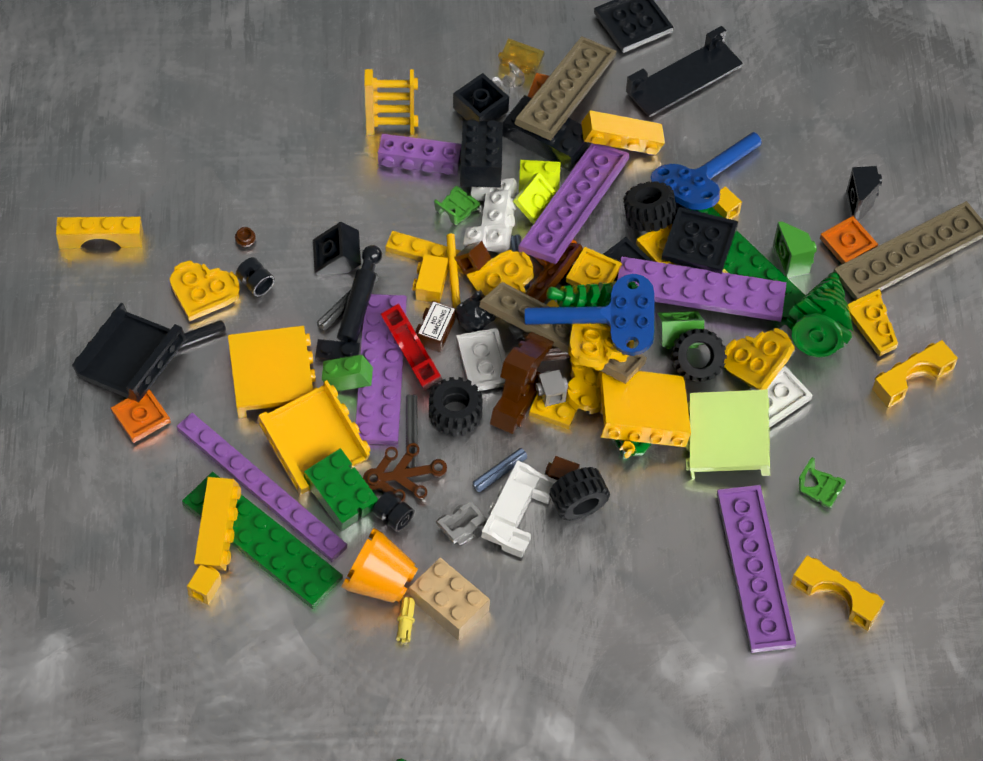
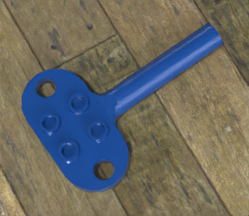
M752 132L697 169H689L680 164L662 165L652 172L651 182H663L666 186H670L674 191L675 202L692 210L708 209L716 205L720 199L719 186L710 179L761 146V138L757 133Z
M624 275L613 285L611 302L608 306L525 307V325L608 324L611 327L612 343L619 352L630 356L640 355L651 347L654 340V288L649 279L642 275ZM632 281L639 283L636 289H630L627 285ZM635 340L639 344L636 348H629L627 343Z

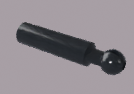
M369 245L362 251V268L356 271L337 334V339L342 342L357 343L376 280L374 270L376 264L382 259V252L376 245Z

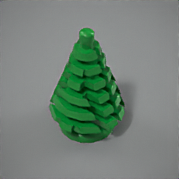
M835 272L830 273L828 277L824 278L795 304L788 313L793 317V319L790 317L787 319L788 326L792 330L793 342L800 351L809 356H830L843 348L844 343L848 344L852 338V333L849 331V329L853 331L850 309L847 301L844 299L845 291L839 280L840 278Z
M616 281L611 283L600 282L598 285L590 283L586 284L585 287L584 285L562 286L560 290L556 287H549L546 296L548 299L557 300L559 307L608 306L611 302L612 288ZM634 281L627 285L630 289L638 287Z

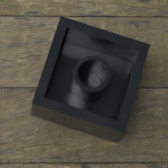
M482 73L453 93V109L465 120L496 121L509 111V96Z

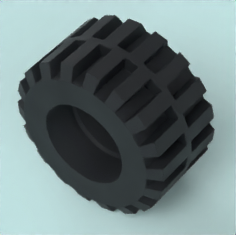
M648 181L631 187L625 193L623 203L626 220L632 229H637L640 232H656L659 229L667 228V225L673 223L677 209L674 191L670 186H666L663 182Z
M691 329L679 335L680 337L674 341L675 344L671 348L672 356L670 357L671 361H673V368L677 370L680 376L693 382H705L720 374V370L725 366L724 360L727 359V354H725L726 347L722 344V339L718 338L716 333L710 332L707 329ZM694 343H703L710 351L709 362L702 368L691 366L687 360V350Z
M449 377L448 381L445 379L441 380V384L437 383L434 386V390H431L429 418L432 425H436V429L439 432L443 430L445 435L452 433L453 436H457L458 433H461L463 436L466 435V431L472 432L474 426L477 427L482 418L483 399L481 391H478L476 384L471 385L472 381L468 379L463 381L461 377H458V380L454 379V377ZM452 402H459L464 404L466 408L460 411H451L445 406Z
M584 467L565 474L549 490V495L560 517L563 520L569 521L581 519L595 513L605 505L610 497V492L599 470L593 467Z

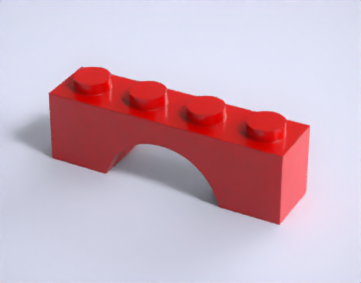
M398 303L381 313L383 320L423 389L426 391L441 382L443 379L400 304Z

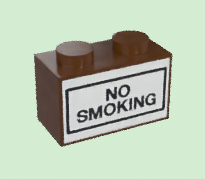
M432 301L430 307H426L422 319L424 320L422 325L418 324L415 332L424 348L441 353L455 323L456 308Z

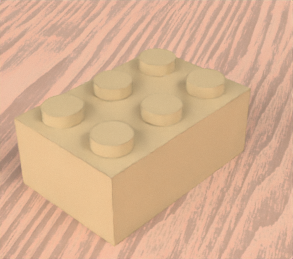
M441 557L409 587V597L414 598L415 604L458 641L490 609V599Z

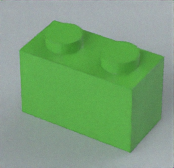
M363 355L327 360L323 362L322 381L327 380L330 386L334 385L337 391L371 386L373 367Z

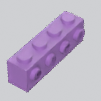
M382 134L378 150V165L458 175L462 144Z

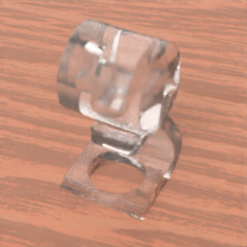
M512 62L509 63V77L505 75L503 79L499 77L492 79L507 95L510 93V87H520L525 82L524 73Z

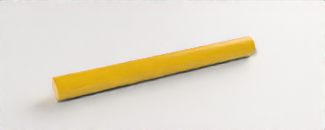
M450 233L446 235L452 306L456 308L461 302L457 261L454 258L456 256L455 235Z

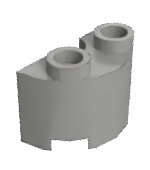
M470 501L465 505L461 504L456 507L453 515L444 514L439 517L436 524L454 544L457 542L459 545H462L476 536L473 532L481 525L484 527L488 519Z

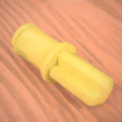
M404 597L402 599L400 616L397 617L399 623L396 640L402 643L410 642L412 624L415 623L413 618L415 600L412 597Z

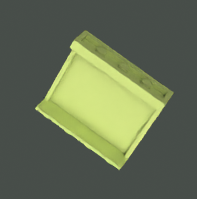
M768 389L690 393V401H687L690 414L691 435L686 445V451L690 452V458H686V470L691 472L692 479H695V472L760 469L762 476H770Z

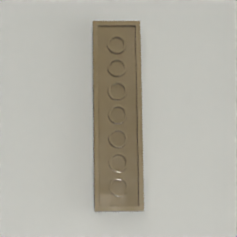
M581 36L517 116L515 125L543 138L552 140L613 61L617 51Z
M965 201L838 266L833 272L838 274L841 284L854 300L860 299L878 289L882 291L982 239L983 220L970 204Z
M503 282L481 300L480 308L527 333L533 332L554 341V347L568 353L572 324L525 325V307L550 306ZM642 354L628 356L625 362L610 359L604 366V369L599 371L626 384L645 365L647 357Z

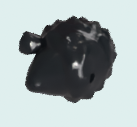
M481 290L456 306V318L459 325L469 332L483 330L487 324L496 318L494 314H490L479 307L481 300L486 296Z

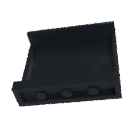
M120 303L104 325L100 327L93 339L88 342L81 354L76 357L72 366L78 378L140 402L186 342L187 338L181 326L174 324L169 329L127 312L124 304Z

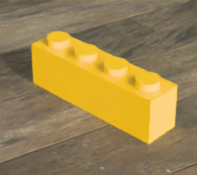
M589 110L581 122L584 142L654 155L665 144L662 124L591 110Z
M208 477L194 564L197 567L201 564L205 567L211 566L216 570L226 571V567L231 561L229 548L230 543L234 540L233 523L237 520L238 516L236 508L237 499L239 500L241 497V487L234 479Z

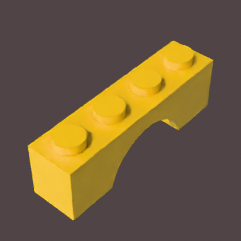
M141 216L57 217L56 237L59 248H80L84 242L92 239H107L117 243L121 248H142L143 227Z
M943 340L936 344L931 343L924 351L912 354L905 362L896 363L888 372L879 373L874 379L875 382L872 390L889 408L905 398L908 389L906 382L908 377L924 373L938 379L954 369L958 357Z
M808 555L794 573L790 584L809 596L819 591H831L838 594L848 605L849 620L867 631L880 614L885 602L876 593L868 592L859 583L848 580L839 571L831 570L823 565L820 560L811 558Z

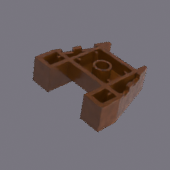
M530 332L526 336L525 341H520L518 347H514L503 362L500 377L506 380L502 397L493 408L490 425L511 434L518 427L521 428L526 418L525 415L537 395L535 384L538 383L539 374H542L537 369L554 345V341Z

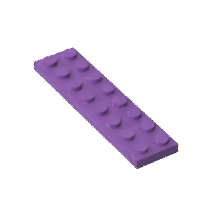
M592 143L521 241L519 252H524L556 264L629 160V153L609 146Z
M621 257L622 266L619 269L618 279L629 274H638L646 277L653 285L655 302L781 322L787 282L723 272L719 274L704 269Z
M371 294L363 320L361 355L372 365L373 374L371 386L358 388L356 424L360 431L358 433L362 441L365 440L368 444L398 445L404 354L383 320L381 313L399 303L406 315L407 296Z
M761 485L717 490L718 503L750 651L755 653L795 648V635Z

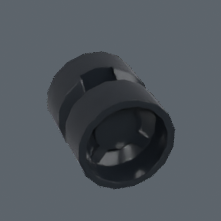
M254 257L243 261L236 270L235 275L257 297L268 292L275 282L274 276L267 269H264L263 265Z
M387 491L376 502L373 514L382 521L387 520V525L396 532H399L411 521L415 510L405 502L400 503L401 499L391 491Z

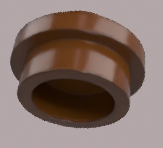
M248 227L240 228L235 234L236 243L242 247H249L256 240L254 231Z

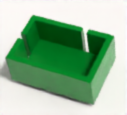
M340 448L305 470L304 478L310 490L342 532L358 521V514L362 519L371 513L379 499L355 467L351 469V461Z

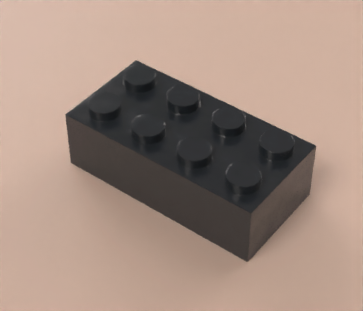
M524 95L503 121V136L549 161L561 162L560 167L571 171L591 145L589 142H584L582 124L568 118L552 140L515 125L517 116L532 99Z
M463 120L460 186L501 188L503 122L495 120Z

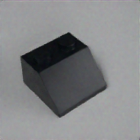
M877 166L852 167L846 192L851 217L854 216L858 222L874 206L875 199L879 196L878 188L882 186V175L878 174Z
M339 222L313 239L314 272L316 275L347 274L361 265L359 230Z

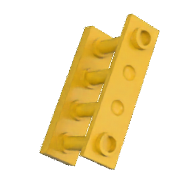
M365 69L366 135H374V127H378V125H410V135H414V127H418V115H414V90H418V78H414V69H410V80H377V78H373V69ZM377 88H410V92H378ZM410 100V105H378V101ZM378 113H410V117H378Z

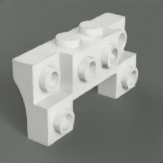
M514 178L501 180V188L472 187L471 196L477 201L485 200L481 226L466 228L465 247L482 241L487 251L503 253L510 249L512 227L515 226L514 211L517 209L513 200L517 196L518 184Z
M517 460L506 484H502L499 488L497 502H493L488 512L490 516L482 530L481 538L501 545L503 551L522 558L531 541V534L517 527L532 498L549 504L551 500L549 490L557 480L545 476L531 468L528 464Z

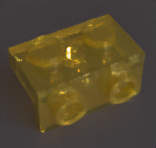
M508 38L503 52H499L498 57L501 64L505 67L512 68L513 66L524 74L530 75L532 73L536 75L545 52Z

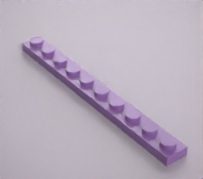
M191 413L177 425V430L328 560L333 562L347 549V543L194 413Z

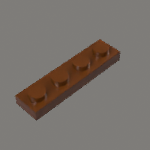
M570 243L556 264L549 262L525 294L544 303L547 299L546 292L548 288L558 285L583 250L582 245Z

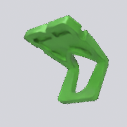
M455 186L442 203L435 199L434 205L438 213L446 212L449 215L450 221L457 226L480 207V202L472 196H467L464 190Z
M813 457L809 460L799 477V491L827 508L833 506L837 495L841 493L846 484L845 479L836 478L831 474L816 470L815 458ZM808 470L817 480L818 485L812 487L804 486Z

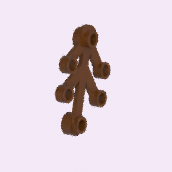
M410 443L407 446L405 455L393 471L385 472L390 462L397 459L398 451L395 447H388L385 450L384 458L377 468L367 470L363 475V479L371 490L381 489L385 493L391 491L395 495L402 493L403 498L400 503L406 499L405 492L401 489H394L386 483L387 481L395 480L414 493L417 499L422 500L427 496L426 487L418 486L408 478L432 474L436 478L443 477L447 472V464L441 459H435L430 465L406 469L413 457H416L420 451L416 443ZM416 447L417 452L412 454L409 452V448ZM390 450H393L396 453V455L394 457H389L387 453ZM441 464L443 468L441 471H436L434 466ZM375 475L378 477V480L371 482L369 478ZM418 489H423L425 494L419 496L416 492Z

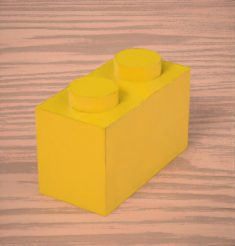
M424 254L422 262H418L417 266L418 279L413 281L412 291L416 292V300L441 302L448 274L449 258Z

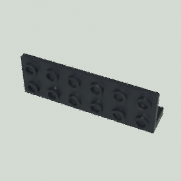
M720 26L706 34L704 47L648 77V73L643 68L628 76L626 92L648 117H651L742 67L743 63L725 44L727 30Z

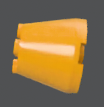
M373 528L369 535V538L372 540L367 538L347 575L350 580L346 578L341 588L352 593L391 603L395 601L400 602L407 590L404 586L406 581L411 582L418 568L415 567L416 563L381 531Z

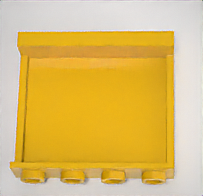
M304 326L228 335L238 418H246L247 410L284 406L317 389V387L313 388L312 382H316L315 369H310V364H313L312 351L307 350V346H311L309 333L305 334Z
M599 371L596 387L601 388L604 420L601 438L686 447L691 435L683 376L638 371L625 384Z
M327 380L324 381L323 386L270 413L264 412L258 415L257 419L259 426L299 496L310 490L304 478V471L341 448L351 461V468L368 460L369 452L371 451L368 443L365 440L362 441L358 433L360 431L357 424L349 419V411L344 403L341 404L338 400L336 388L334 385L330 386Z

